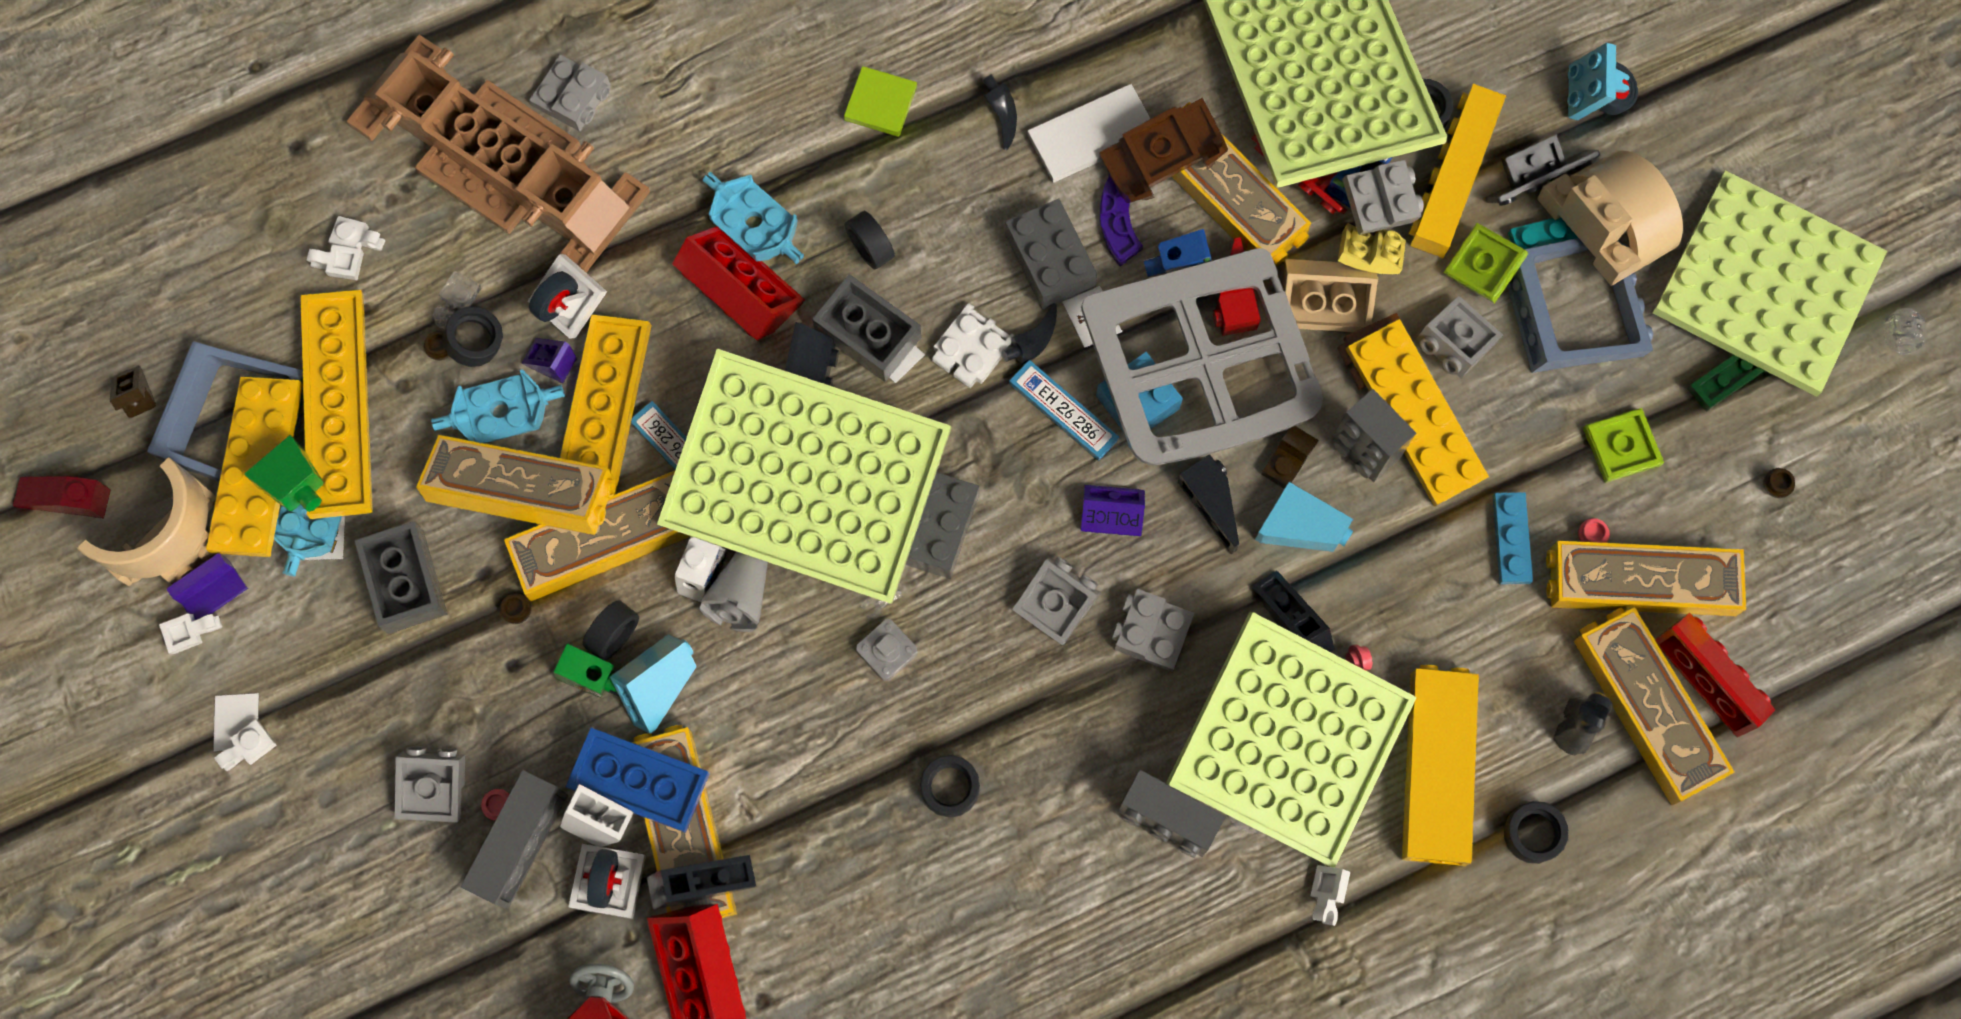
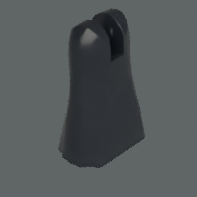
M1599 692L1569 699L1563 712L1564 718L1567 719L1558 724L1553 736L1559 748L1565 753L1574 756L1586 753L1595 735L1603 730L1606 725L1605 720L1613 707L1611 700Z

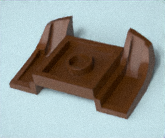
M1200 98L1184 108L1180 106L1176 109L1174 106L1122 134L1123 137L1118 139V143L1099 152V155L1125 202L1132 203L1138 200L1155 198L1150 189L1151 187L1200 161H1203L1207 170L1210 169L1228 151V147L1204 99Z

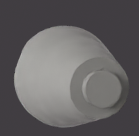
M736 552L701 599V613L718 625H722L723 621L731 623V630L739 632L754 631L760 622L768 562Z

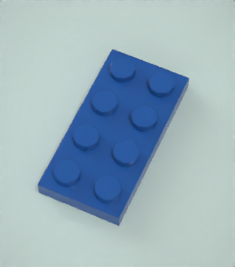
M590 728L566 788L576 791L580 784L634 812L636 815L686 833L710 773Z

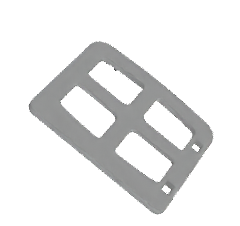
M1258 248L1095 293L1087 296L1082 302L1081 312L1129 448L1134 457L1142 463L1161 465L1237 447L1308 421L1321 409L1323 397L1319 382L1311 367L1309 355L1286 293L1283 291L1273 258L1265 249ZM1271 278L1276 293L1268 295L1263 280ZM1254 288L1260 296L1271 330L1220 346L1212 344L1198 310L1196 299L1230 290ZM1166 306L1172 307L1187 344V354L1137 370H1130L1116 334V326ZM1279 354L1284 361L1295 392L1294 398L1267 410L1239 418L1223 379V370L1262 357ZM1303 364L1308 379L1300 381L1294 366ZM1186 379H1197L1202 386L1214 419V427L1180 435L1154 436L1139 399V393Z

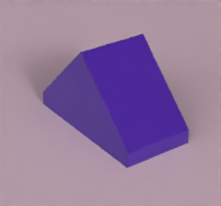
M536 338L522 364L563 384L577 357L571 346L565 341Z

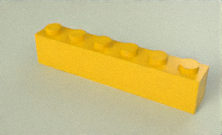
M1476 84L1472 85L1469 93H1462L1457 109L1462 111L1459 118L1453 117L1447 132L1452 135L1449 143L1446 142L1442 145L1438 155V159L1443 161L1440 168L1434 167L1428 184L1433 185L1430 194L1424 193L1422 197L1424 204L1422 216L1413 222L1409 234L1414 236L1411 247L1444 258L1452 242L1506 95Z

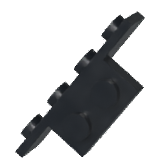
M1549 135L1500 158L1510 186L1486 196V202L1498 203L1499 206L1512 203L1516 200L1515 196L1522 192L1525 194L1535 192L1542 188L1541 183L1548 180L1552 182L1567 174L1566 172L1573 168L1580 170L1593 164L1592 160L1601 156L1599 150H1585L1565 159L1557 135Z

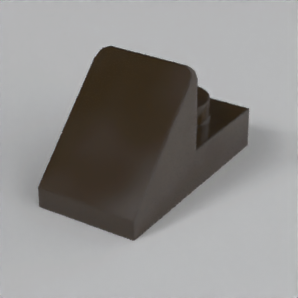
M140 366L111 378L110 402L116 411L122 408L129 418H133L156 407V402Z
M1297 426L1291 427L1281 440L1279 447L1261 475L1285 489L1289 482H1293L1319 440Z

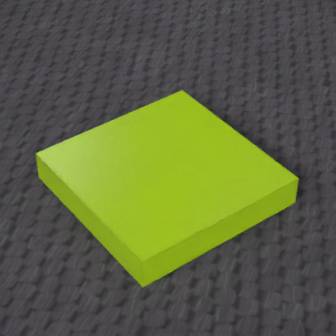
M862 66L844 114V121L899 137L917 89V82Z
M1476 223L1443 273L1495 304L1527 257L1528 252Z
M1642 408L1590 423L1583 427L1605 483L1664 464Z

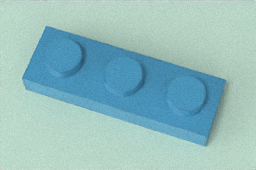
M1526 492L1495 493L1493 495L1499 585L1531 584L1533 576Z

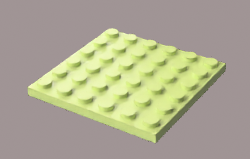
M1725 170L1653 314L1817 397L1825 387L1887 250Z
M1249 612L1166 784L1335 868L1417 697L1258 614Z

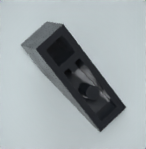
M1209 454L1182 472L1179 476L1178 484L1230 554H1233L1239 546V538L1229 482L1226 476L1227 470L1218 459L1214 460Z
M1277 570L1252 586L1253 591L1277 625L1329 652L1335 650L1328 625Z
M750 855L664 869L647 878L653 910L687 904L756 887Z

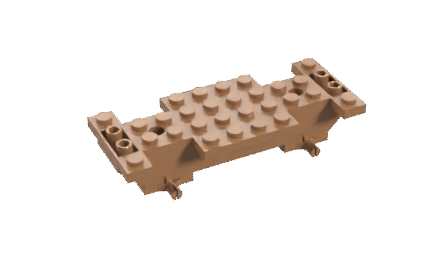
M419 34L403 54L399 53L363 96L365 100L346 121L348 125L373 141L383 128L391 132L396 124H398L431 147L414 167L419 174L508 234L512 232L521 219L530 227L533 226L537 219L570 241L560 254L567 255L582 270L587 272L650 193L649 187L625 172L613 188L610 189L601 180L600 175L588 168L584 162L594 150L590 143L588 144L587 141H584L580 145L579 140L489 80H486L475 95L463 88L457 79L446 73L444 69L446 64L454 57V54L445 47L442 50ZM430 105L426 111H423L425 107ZM564 198H572L568 204H560Z

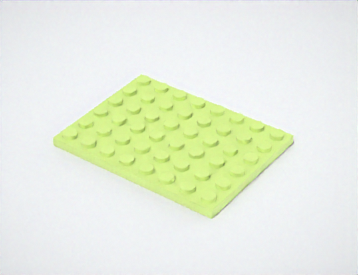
M1203 0L1276 188L1446 143L1447 134L1389 0Z
M717 349L657 525L892 604L952 427Z

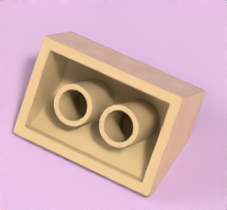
M1285 259L1282 288L1286 293L1299 329L1355 332L1372 324L1378 284L1377 273L1359 270L1340 262Z

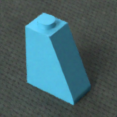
M1289 482L1255 540L1264 544L1334 552L1338 544L1345 546L1353 533V530L1348 528L1353 519Z
M668 634L610 676L633 725L649 734L657 729L697 667L691 656L693 655V650L684 639L680 640Z

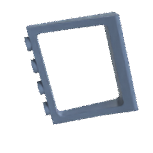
M1579 238L1525 249L1528 255L1508 283L1507 288L1531 373L1639 358L1653 351L1651 344L1653 331L1649 325L1645 324L1643 318L1645 304L1642 298L1637 297L1634 286L1637 281L1635 272L1612 285L1630 344L1572 351L1560 350L1535 263L1588 251L1589 249ZM1619 238L1617 242H1619L1621 245H1624V246L1627 247L1626 244L1621 243L1620 238Z
M192 342L147 452L163 462L167 458H171L187 471L220 482L222 470L183 456L219 367L225 365L281 379L299 380L302 384L303 370ZM303 388L295 430H297L301 424V416L299 412L304 403Z

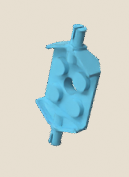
M712 172L707 173L708 177L705 175L703 182L715 191L709 211L710 220L755 261L769 260L779 254L782 256L786 254L795 264L799 263V259H803L804 254L792 245V239L798 222L797 215L794 214L792 216L753 181L751 175L726 183H722ZM753 216L762 219L761 225L755 228L747 226L746 221Z
M523 369L520 370V375L463 389L461 386H458L451 413L446 416L432 418V426L434 431L453 427L458 429L468 441L484 444L527 433L540 428L544 418L545 406L549 405L548 401L565 397L562 385L540 389ZM501 404L507 405L508 412L504 417L496 418L493 416L496 406Z
M301 504L293 511H288L282 506L274 535V540L288 552V558L282 573L296 577L300 560L304 561L305 558L318 557L330 552L342 516L306 521L307 511Z

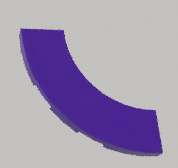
M1109 175L1101 196L1100 225L1109 252L1117 264L1122 266L1143 250V245L1132 228L1129 215L1130 203L1125 202Z

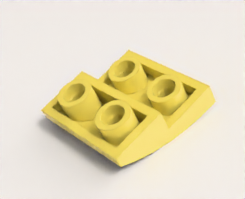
M1348 223L1342 232L1338 262L1372 273L1400 274L1403 269L1406 240L1397 232L1385 229L1377 231L1374 236L1370 233L1359 235L1357 227Z

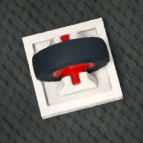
M559 254L529 298V309L540 321L552 322L569 339L576 338L607 291L567 255Z
M582 844L569 908L633 919L646 855Z

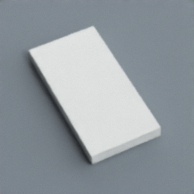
M1132 84L1036 126L1028 130L1027 135L1054 183L1101 162L1102 159L1099 152L1118 143V139L1123 137L1122 134L1150 120V117Z

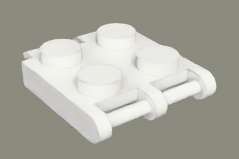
M970 303L966 305L934 345L936 353L932 358L934 363L948 373L955 366L958 367L954 372V377L969 388L976 381L980 384L984 382L1002 359L1001 352L1011 347V337L1015 336L1014 334L1008 335L1001 330L991 318L987 320L973 310L974 306Z

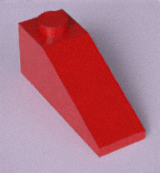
M1241 237L1234 239L1230 256L1244 252ZM1253 288L1220 293L1216 309L1213 310V320L1215 327H1220L1222 336L1258 329L1261 319Z

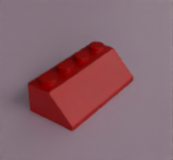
M717 226L686 237L672 263L686 279L694 283L707 298L714 301L728 317L735 320L749 336L756 340L774 333L805 301L800 294L763 261H755Z
M1688 613L1655 639L1665 656L1737 738L1759 728L1775 711L1769 696L1752 684L1747 671L1740 665H1736L1729 658L1725 646L1719 641H1715L1707 633L1706 625L1698 617H1693L1691 613Z
M718 904L693 905L647 918L672 1019H746V1011L742 1003L738 979L735 975L730 947L727 943Z

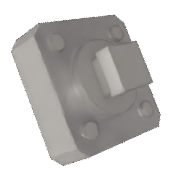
M885 619L857 644V653L883 681H889L917 656V647L891 619Z

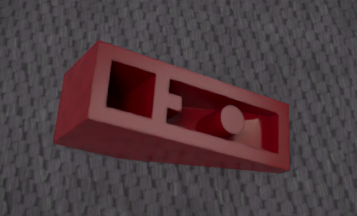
M20 477L13 506L104 519L111 489L98 480L78 477Z

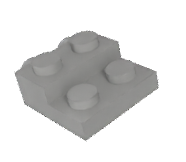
M560 55L529 101L531 106L581 131L585 124L587 125L592 121L595 109L600 101H604L608 97L611 85L607 75L583 62L579 65Z
M1405 160L1379 165L1373 170L1346 175L1343 178L1359 235L1410 224L1421 217V212L1424 208L1423 200L1420 195H1415L1412 185L1415 183V173L1412 167H1407Z
M1458 296L1426 325L1416 339L1420 342V347L1426 354H1434L1443 362V368L1447 373L1451 375L1456 374L1462 378L1499 342L1503 334Z
M1057 557L1056 560L1052 558L1045 560L1012 610L1055 641L1064 645L1101 592L1095 589L1098 584L1093 579L1084 574L1079 578L1071 572L1073 566L1070 563Z
M1137 589L1135 596L1129 594L1125 602L1123 612L1128 613L1125 623L1118 622L1112 640L1117 641L1115 650L1173 672L1194 613L1169 604L1164 598Z
M409 746L406 748V751L396 756L395 819L458 822L461 819V788L465 785V755L457 754V749L440 748L438 753H426V747Z

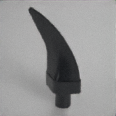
M990 74L982 80L989 91L984 97L1001 121L1003 147L1005 150H1008L1016 133V106L1006 83L999 86L993 75Z
M1055 303L1051 305L1037 327L1011 337V347L1001 352L1004 361L1008 362L1016 358L1023 365L1042 353L1054 332L1057 318V305Z

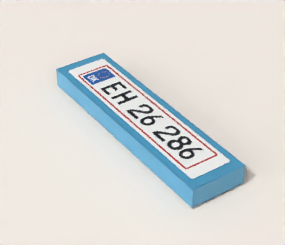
M1029 360L1009 381V384L1098 461L1119 440L1117 434L1032 361Z
M651 401L632 417L631 424L668 464L676 470L687 437Z

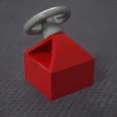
M594 963L579 966L571 973L569 978L570 985L578 995L585 998V1002L567 1019H629L611 1004L627 999L634 991L633 980L626 972L611 965ZM592 973L606 974L609 977L594 976ZM580 981L588 983V988L584 987ZM615 985H624L622 991L613 993Z

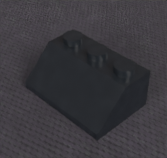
M795 322L785 371L833 386V378L829 377L831 367L837 366L839 350L835 349L834 339L802 323Z

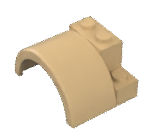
M1619 150L1612 152L1570 177L1564 174L1543 186L1537 198L1554 220L1562 218L1596 257L1593 265L1611 286L1677 248L1681 242L1683 221L1681 210L1672 188L1652 163L1631 151ZM1624 232H1627L1630 247L1617 242Z
M167 458L160 467L165 471L172 485L173 496L171 499H173V507L136 544L135 548L125 543L122 547L126 551H107L95 547L87 540L82 542L77 548L83 555L104 566L112 575L128 586L142 578H151L159 575L169 583L174 584L196 569L203 561L209 560L214 555V553L206 550L209 537L206 525L208 512L213 507V502L217 496L171 458Z

